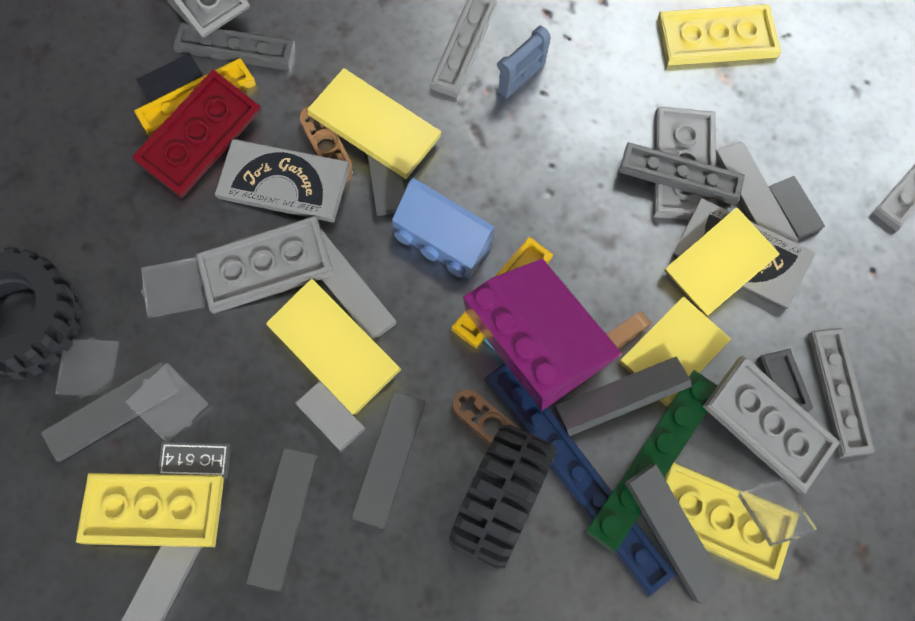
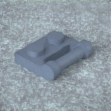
M540 25L535 28L528 40L510 56H504L497 62V67L500 71L498 92L506 99L546 63L551 36L545 27Z

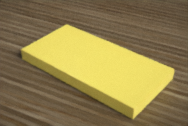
M770 4L661 11L658 15L667 66L778 58L781 53Z
M345 68L341 70L307 109L310 117L404 179L409 177L441 137L439 129Z
M313 279L307 282L266 323L352 415H356L402 370Z
M673 463L664 479L706 551L773 580L778 579L798 515Z
M88 473L76 543L215 548L224 478L221 475Z

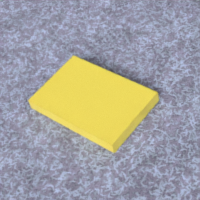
M736 207L664 270L705 316H708L780 253Z
M683 296L620 360L619 364L630 374H634L677 356L689 376L693 370L700 373L731 338ZM677 393L662 398L659 401L667 407Z

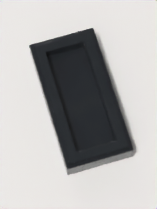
M190 53L136 80L148 101L152 102L202 77L203 74Z

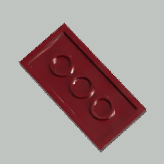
M213 69L137 150L132 159L182 199L231 145L232 139H236L261 112V106Z

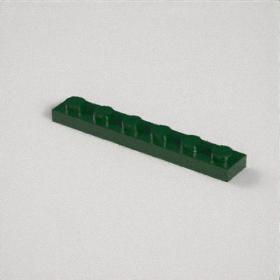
M693 370L689 375L692 387L677 393L585 531L586 534L613 553L617 551L641 514V510L625 482L650 464H656L663 477H665L707 412L702 406L718 385L696 370Z

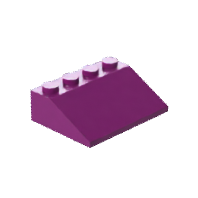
M543 258L493 277L463 296L465 311L542 411L622 355V352Z

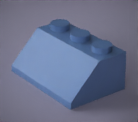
M415 178L410 180L392 219L394 236L405 245L412 244L417 247L427 259L440 261L457 277L464 276L471 280L491 249L494 232L493 225Z

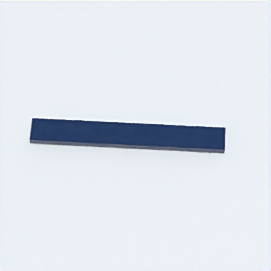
M504 363L487 375L484 381L522 430L554 445L557 453L550 468L592 522L612 490L547 407L542 411ZM635 522L614 553L647 597H649L673 579L676 574Z

